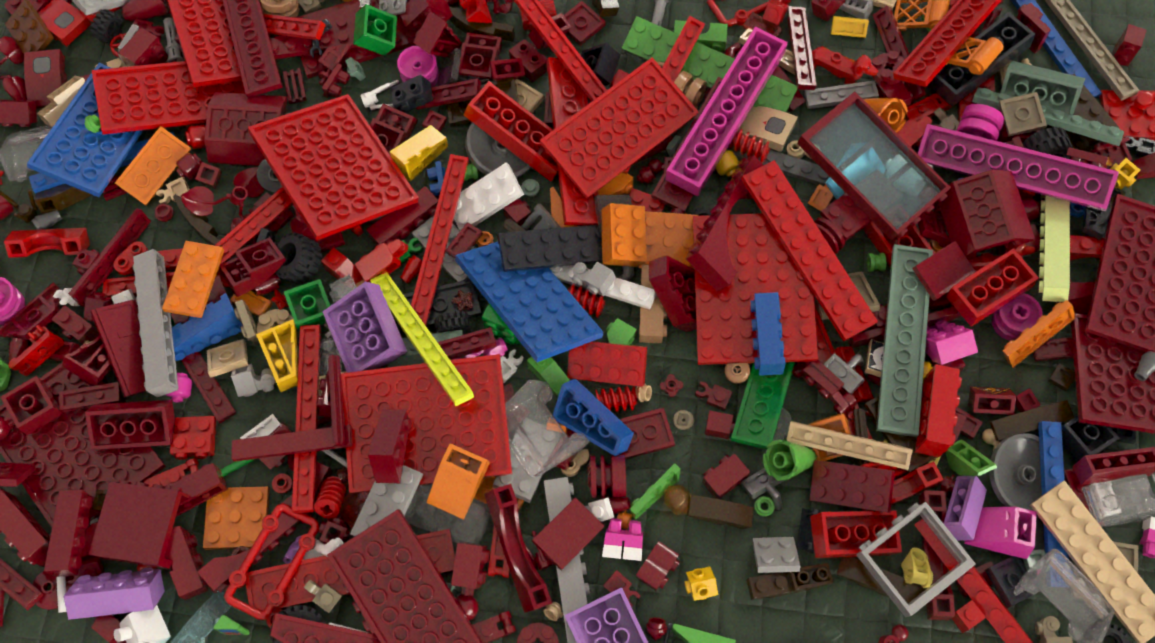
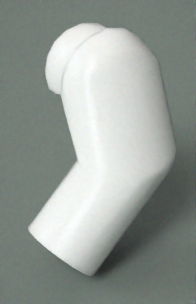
M340 538L332 539L327 544L319 542L316 544L315 550L327 556V554L344 543Z

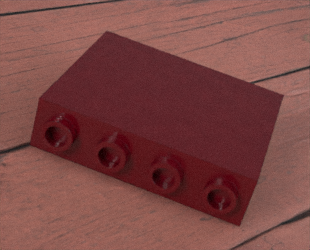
M119 480V483L110 482L88 555L101 559L170 569L172 560L165 558L166 550L181 497L189 498L190 495L183 493L182 488L175 486L165 489V486L158 484L148 487V484L136 482V485H131L132 482Z

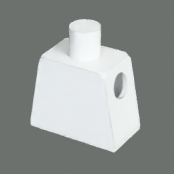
M157 605L154 610L128 614L120 622V628L114 631V638L117 642L126 640L127 643H166L171 637Z

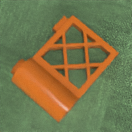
M897 0L894 17L900 31H906L907 28L928 27L932 30L948 12L950 0ZM928 2L922 9L918 7L920 3ZM901 3H909L910 6L903 10ZM915 8L918 11L912 17L907 14ZM921 15L925 17L924 22L915 21ZM903 16L908 18L904 23H898V20Z
M969 37L960 47V49L966 48V51L955 53L947 63L967 67L971 73L981 75L1001 53L1003 44L994 37L989 38L987 41ZM974 45L978 46V47H976V48L969 49V47H971V46H974ZM965 56H969L967 60L959 59Z

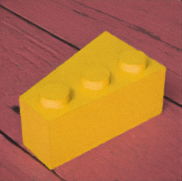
M430 125L391 150L390 155L405 178L411 182L448 147L447 138Z
M292 319L256 334L280 392L298 386L297 328Z

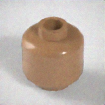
M730 363L725 366V376L731 383H744L750 375L748 363Z

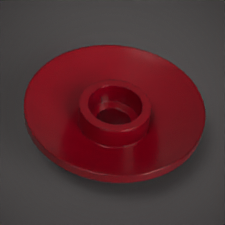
M43 571L35 578L32 584L43 594L35 604L46 610L58 608L57 579ZM65 576L66 592L73 585V583L69 584L67 582L69 576ZM49 584H51V585H52L51 589H50L49 591H47V590H46L47 586H48Z

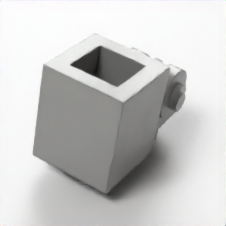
M596 262L590 272L584 263H577L573 267L572 272L574 275L571 280L579 286L582 284L586 285L587 290L592 294L596 295L598 293L604 296L616 277L613 270L599 262Z
M252 364L232 371L231 378L238 397H249L258 392V390L263 389L264 392H268L275 388V378L269 368L264 369L261 372V376L255 374Z

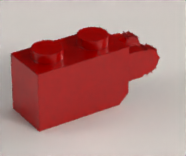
M924 116L918 122L914 119H909L897 134L912 149L915 147L919 148L927 124H932L931 117ZM885 142L883 148L893 157L899 155Z
M399 239L389 244L384 242L377 245L369 254L362 256L355 265L364 281L370 282L371 279L386 272L391 274L401 265L400 257L408 251V244Z

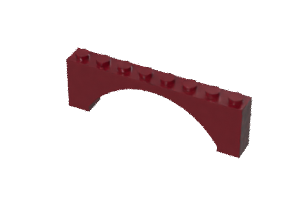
M755 155L748 159L743 158L738 163V169L731 175V181L724 187V193L717 199V205L711 210L710 217L704 222L703 229L697 234V240L690 246V252L686 257V260L716 291L729 286L737 273L733 268L728 250L727 221L732 207L739 199H753L741 178L743 175L764 166Z

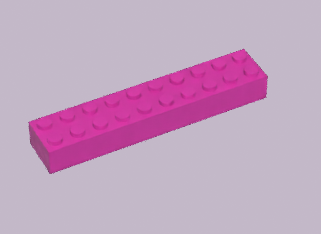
M755 26L668 167L665 180L697 197L699 196L785 54L788 42Z
M930 124L926 126L918 151V155L926 163L938 168L969 176L988 170L1012 171L1017 188L1103 211L1107 210L1119 175L1118 171Z

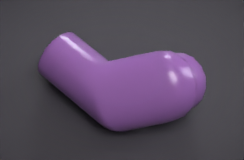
M301 536L296 538L285 554L283 561L286 564L291 563L299 549L298 542Z

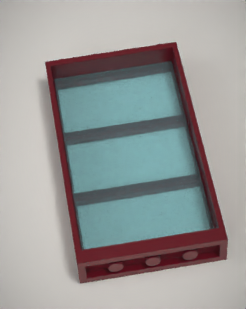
M855 91L803 133L797 142L891 240H894L897 236L899 238L904 236L909 231L907 227L910 225L914 227L922 219L920 216L923 213L928 215L935 208L934 204L936 202L940 204L948 197L946 193L951 188Z

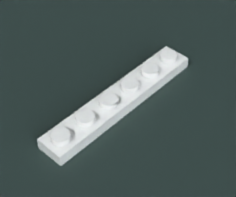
M574 265L549 267L561 282L571 285L574 283L571 280L574 275L572 272ZM616 278L605 293V296L650 310L656 297V292L654 289ZM581 285L583 289H587L586 285Z

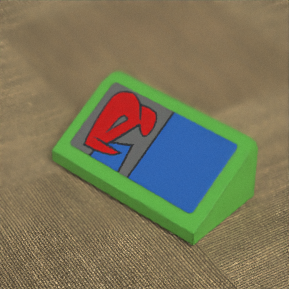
M222 615L213 628L224 635H249L250 633L248 629L226 615Z

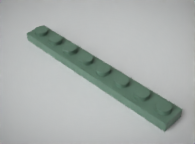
M978 87L972 102L988 105L1000 110L999 101L1013 97H1009V95L1004 93L992 92L987 88ZM1041 105L1047 125L1057 128L1061 127L1064 130L1119 146L1122 141L1124 131L1117 127L1106 126L1098 121H1089L1078 115H1069L1061 110H1053Z

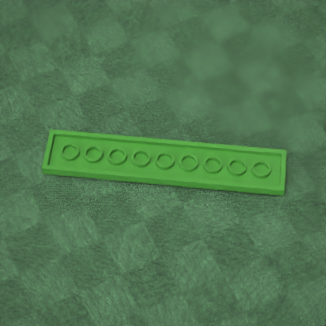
M636 16L622 46V50L646 61L653 57L656 62H665L679 34ZM696 42L681 72L686 71L692 74L693 80L700 78L706 81L707 87L712 88L718 77L724 78L735 59ZM771 75L753 107L762 106L787 112L796 94L797 86Z

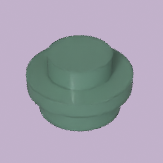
M533 179L525 180L521 185L524 195L528 197H534L540 190L539 183Z

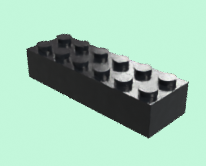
M1008 12L975 37L985 41L994 37L1003 44V50L983 74L976 75L971 73L967 67L947 63L928 86L953 107L1030 48L1035 33ZM974 45V46L969 47V49H973V48H976V47H978V46ZM966 48L959 49L956 53L966 51ZM965 56L959 59L967 60L969 56Z

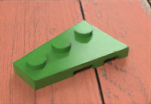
M675 463L654 485H651L645 491V494L640 499L637 498L632 502L630 514H632L635 520L679 481L680 468Z

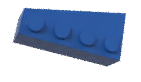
M779 292L755 293L754 300H750L751 312L755 313V319H752V331H756V338H753V350H757L758 356L754 357V367L758 369L759 375H781L784 372L786 363L785 357H783L784 343L781 341L782 324L779 322V319H781Z
M226 293L221 295V300L215 304L211 302L206 305L202 318L189 316L190 318L187 322H180L172 327L175 361L182 360L187 355L199 352L241 331L240 327L243 325L240 319H237L234 312L235 308Z
M573 379L562 384L552 419L614 456L627 451L634 432L578 380Z

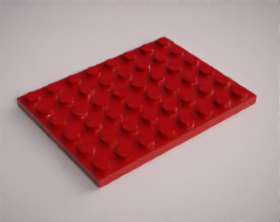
M349 94L248 127V132L316 240L415 204L419 200V197Z
M763 213L729 215L727 221V244L733 268L737 271L731 284L716 291L695 269L698 365L754 363V357L758 356L757 350H753V338H756V331H752V319H755V313L751 312L750 300H754L755 293L779 292L781 313L779 322L782 324L781 341L784 343L783 357H785V362L818 361L814 294ZM710 215L693 216L694 243L697 240V234L703 229V224Z
M500 354L450 360L474 395V398L458 406L454 405L426 363L341 373L344 426L351 425L352 447H346L349 493L370 492L375 482L367 454L382 409L406 410L408 418H411L412 426L408 434L403 465L423 474L418 486L433 484L440 463L450 443L490 462L483 478L513 474Z

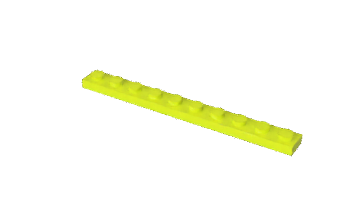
M386 272L371 279V283L380 285L391 314L454 405L458 406L474 398L470 387L389 274Z

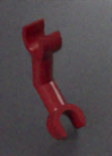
M995 8L989 14L980 33L993 24L995 18L1000 15L1002 8Z

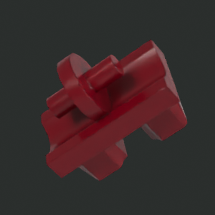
M337 63L333 71L327 69L326 72L320 71L318 73V77L321 79L319 84L323 86V97L327 99L329 96L338 98L342 92V87L336 84L338 82L344 85L348 83L350 74L342 69L341 64Z

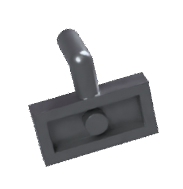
M834 353L824 363L831 372L844 382L843 388L850 394L865 381L864 378L853 370L856 365H864V360L860 354H856L846 364Z
M765 468L741 481L743 489L752 499L768 491L773 498L775 509L781 510L783 508L780 493L775 488L776 485L783 481L775 480L776 478L770 476Z

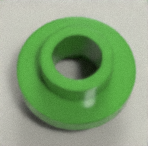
M96 115L86 116L84 124L87 130L93 133L99 132L101 128L99 117Z
M762 496L755 501L754 509L758 515L767 517L773 513L775 505L771 498ZM761 504H766L768 509H761Z

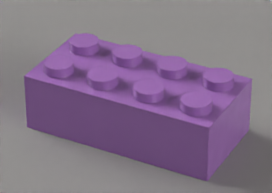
M145 568L136 572L126 570L119 574L103 573L94 577H90V575L77 578L63 597L68 620L154 610L165 590L161 570Z

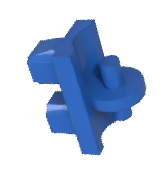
M436 161L435 167L427 169L430 181L438 179L437 183L429 185L430 192L434 196L440 195L446 173L441 161Z

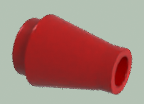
M414 255L412 258H409L400 279L409 284L419 274L422 260Z

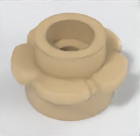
M646 383L643 387L637 386L636 397L640 402L649 401L652 395L651 386L646 385Z
M552 602V604L545 606L544 614L550 620L557 621L559 617H563V612H561L563 609L559 603Z

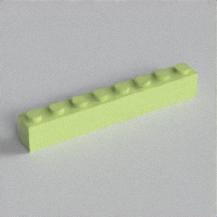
M1041 194V199L1044 200H1041L1040 211H1044V213L1040 215V224H1044V226H1040V237H1043V239H1040L1039 251H1043V253H1040L1039 264L1043 265V267L1039 268V278L1043 279V281H1039V293H1042V301L1064 302L1068 300L1070 289V202Z

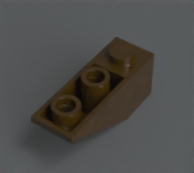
M62 184L36 193L35 202L41 214L61 211L92 196V194L68 184Z

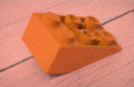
M450 443L440 463L426 503L464 520L490 462Z

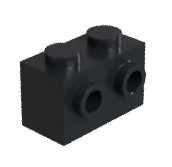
M421 74L391 87L393 106L404 113L433 101L431 82Z

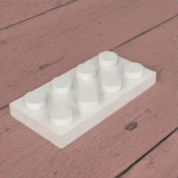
M504 163L461 192L454 217L460 231L467 222L476 226L524 195L508 163Z

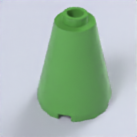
M782 439L769 443L766 447L768 448L766 454L763 455L766 472L778 481L788 480L813 467L814 460H817V455L812 448Z

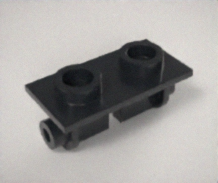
M802 508L797 541L798 549L814 553L810 516L820 513L821 510L813 509L810 511Z

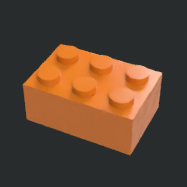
M610 203L602 208L603 264L638 267L646 263L645 206Z

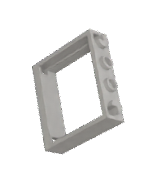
M926 502L920 505L918 503L912 505L907 509L909 514L905 517L900 515L891 522L893 524L888 530L885 527L875 534L877 539L873 542L868 540L859 547L861 551L856 554L905 617L912 616L976 564ZM920 515L958 564L907 604L869 556V553L916 516Z

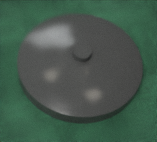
M474 123L470 125L465 138V149L470 161L480 172L488 175L504 163H508L515 177L518 178L531 168V166Z
M1017 434L1005 438L994 449L990 460L996 464L997 468L989 471L990 482L996 496L1004 506L1034 511L1030 504L1042 496L1039 437L1032 434Z

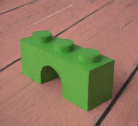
M675 20L674 32L680 35L686 21ZM710 23L709 31L700 34L696 42L718 52H724L728 24Z

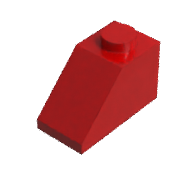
M335 248L321 260L325 270L352 291L356 288V283L364 280L357 267Z

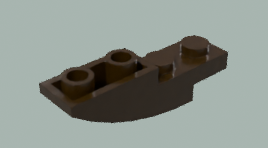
M449 7L453 15L449 18L450 21L466 34L474 33L501 37L502 40L514 41V26L493 21L492 23L468 22L466 20L467 10Z
M828 563L800 567V572H779L746 579L751 600L784 596L834 583Z

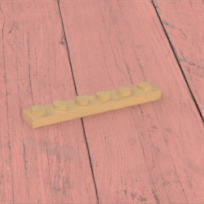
M793 421L790 422L787 441L906 470L909 469L913 451L911 448Z

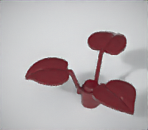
M8 36L2 37L0 39V51L6 56L0 61V65L8 58L15 64L22 63L24 61V53L16 40ZM11 75L0 76L4 89L14 100H27L25 80L19 76L12 78Z
M258 167L239 172L234 177L233 185L235 188L231 194H227L217 201H213L214 195L212 191L203 186L191 188L183 193L181 200L191 213L197 216H208L213 212V205L230 199L232 204L239 205L240 218H235L231 222L230 229L232 231L251 214L248 213L243 216V202L246 197H258L263 193L264 188L257 179ZM259 234L249 243L255 244L257 242Z

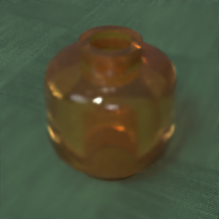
M683 485L669 486L664 492V504L676 515L687 514L689 496L692 494Z

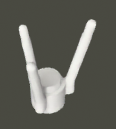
M399 80L386 83L370 92L361 94L365 108L370 107L371 111L380 109L382 104H375L378 102L376 94L398 84ZM386 104L392 108H395L393 104Z

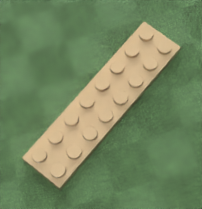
M1061 481L1031 503L1032 509L1037 512L1042 522L1137 643H1146L1154 637V593L1065 481Z

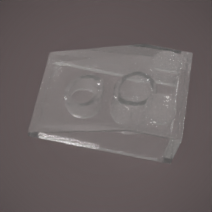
M1146 474L1124 477L1082 488L1090 513L1101 527L1143 521L1151 516H1155V496Z

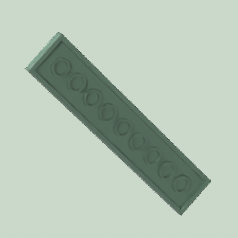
M896 244L892 247L876 431L912 437L919 435L929 294L912 268L932 256L933 250Z

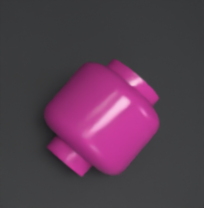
M177 373L179 390L166 394V396L170 397L172 402H183V399L191 396L192 380L187 374Z

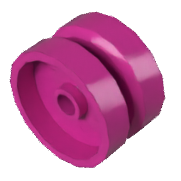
M411 46L399 55L397 65L402 83L421 74L431 82V87L436 85L439 79V70L435 55L428 54L418 46Z
M971 104L964 109L961 117L962 120L956 131L997 141L999 131L1002 129L1005 121L1004 116L1000 111L988 105Z
M0 277V325H3L25 307V299L13 284Z
M1023 293L993 313V328L1002 338L1008 341H1015L1026 328H1031L1036 324V321L1042 316V308L1039 302L1032 296Z

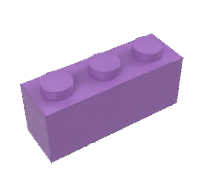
M957 476L944 525L957 541L974 540L987 491L977 476Z

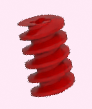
M741 128L733 137L729 149L733 146L735 152L741 149L740 153L744 155L747 152L748 158L755 155L763 164L770 152L769 141L763 145V138L757 142L756 135L749 138L750 132L743 135V129Z
M573 283L568 288V291L585 311L589 309V315H593L596 312V317L599 318L605 306L603 296L600 295L597 298L595 294L589 295L587 289L585 292H582V286L576 290L575 283Z
M625 386L624 392H622L620 387H617L616 393H614L612 388H609L608 394L604 388L601 389L600 394L595 389L596 398L610 411L614 407L615 411L618 412L620 406L623 411H626L627 405L633 411L635 405H637L635 386H632L631 391L628 386Z
M336 476L327 477L322 483L314 510L324 518L332 519L340 513L346 494V487L340 478Z

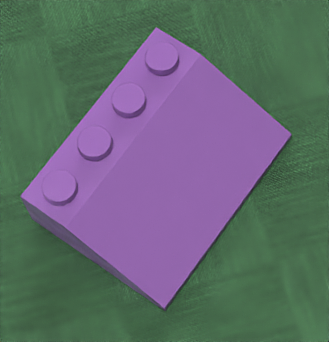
M365 281L323 311L347 373L377 369L393 362L408 352L380 285Z
M622 588L564 615L577 643H648Z

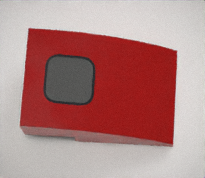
M52 0L38 12L54 39L60 41L66 47L91 25L90 20L80 14V10L64 0Z

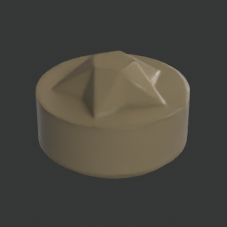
M680 410L674 415L673 422L678 429L687 430L693 426L694 417L691 412Z

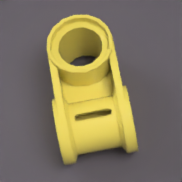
M912 548L901 563L905 582L908 584H920L923 588L927 589L933 580L928 556L921 549Z

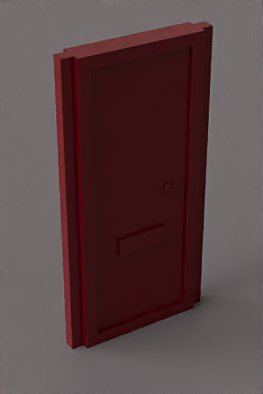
M129 300L91 310V315L124 397L147 392L144 387L145 373L142 368L144 362L141 353L142 341L139 335L140 322L137 316L139 311L136 300Z

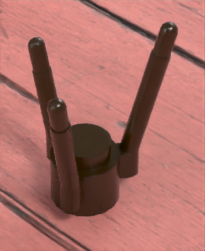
M28 189L31 205L21 204L20 206L0 190V195L18 210V213H14V216L25 223H29L37 216L36 210H38V206L35 204L31 189Z

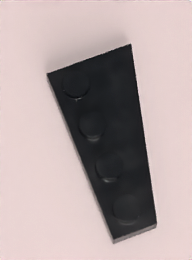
M1114 187L1106 211L1085 206L1082 232L1101 240L1108 227L1114 197L1117 194L1124 196L1126 192Z

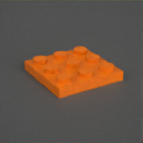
M645 211L647 262L642 265H649V261L667 255L695 269L686 260V257L690 252V246L694 244L693 216L699 215Z
M268 486L233 487L207 500L203 548L205 550L251 548L262 530V519L268 515L270 488Z

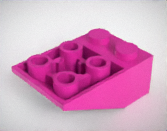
M946 320L936 322L931 327L927 326L925 352L933 362L943 365L978 352L972 329L947 322Z
M982 507L974 540H964V544L1028 559L1035 548L1037 512L1019 507Z

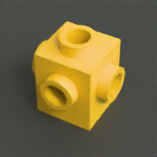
M1127 158L1119 165L1115 163L1110 168V170L1119 172L1115 188L1120 190L1125 186L1129 188L1136 181L1134 176L1140 169Z
M710 566L686 572L688 581H684L687 594L691 593L694 601L718 595L716 578Z

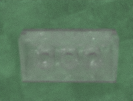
M433 484L417 487L404 516L410 525L429 533L450 529L452 542L456 544L459 542L480 543L491 515L487 504L473 499L463 520L426 503Z

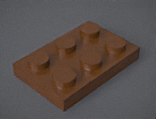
M23 0L5 23V26L23 53L44 51L54 39L31 2Z

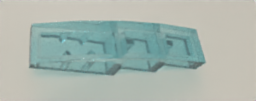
M218 591L213 594L189 619L170 643H204L205 637L213 630L220 617L232 607L225 601V593Z

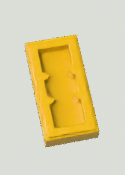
M833 16L830 34L866 38L869 20Z

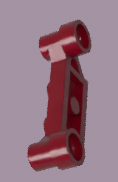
M798 362L794 366L792 374L796 378L804 377L805 382L811 387L814 385L823 398H829L835 404L833 408L838 414L845 413L848 409H852L857 405L856 399L850 393L846 392L842 396L835 386L809 364L806 365L804 362Z

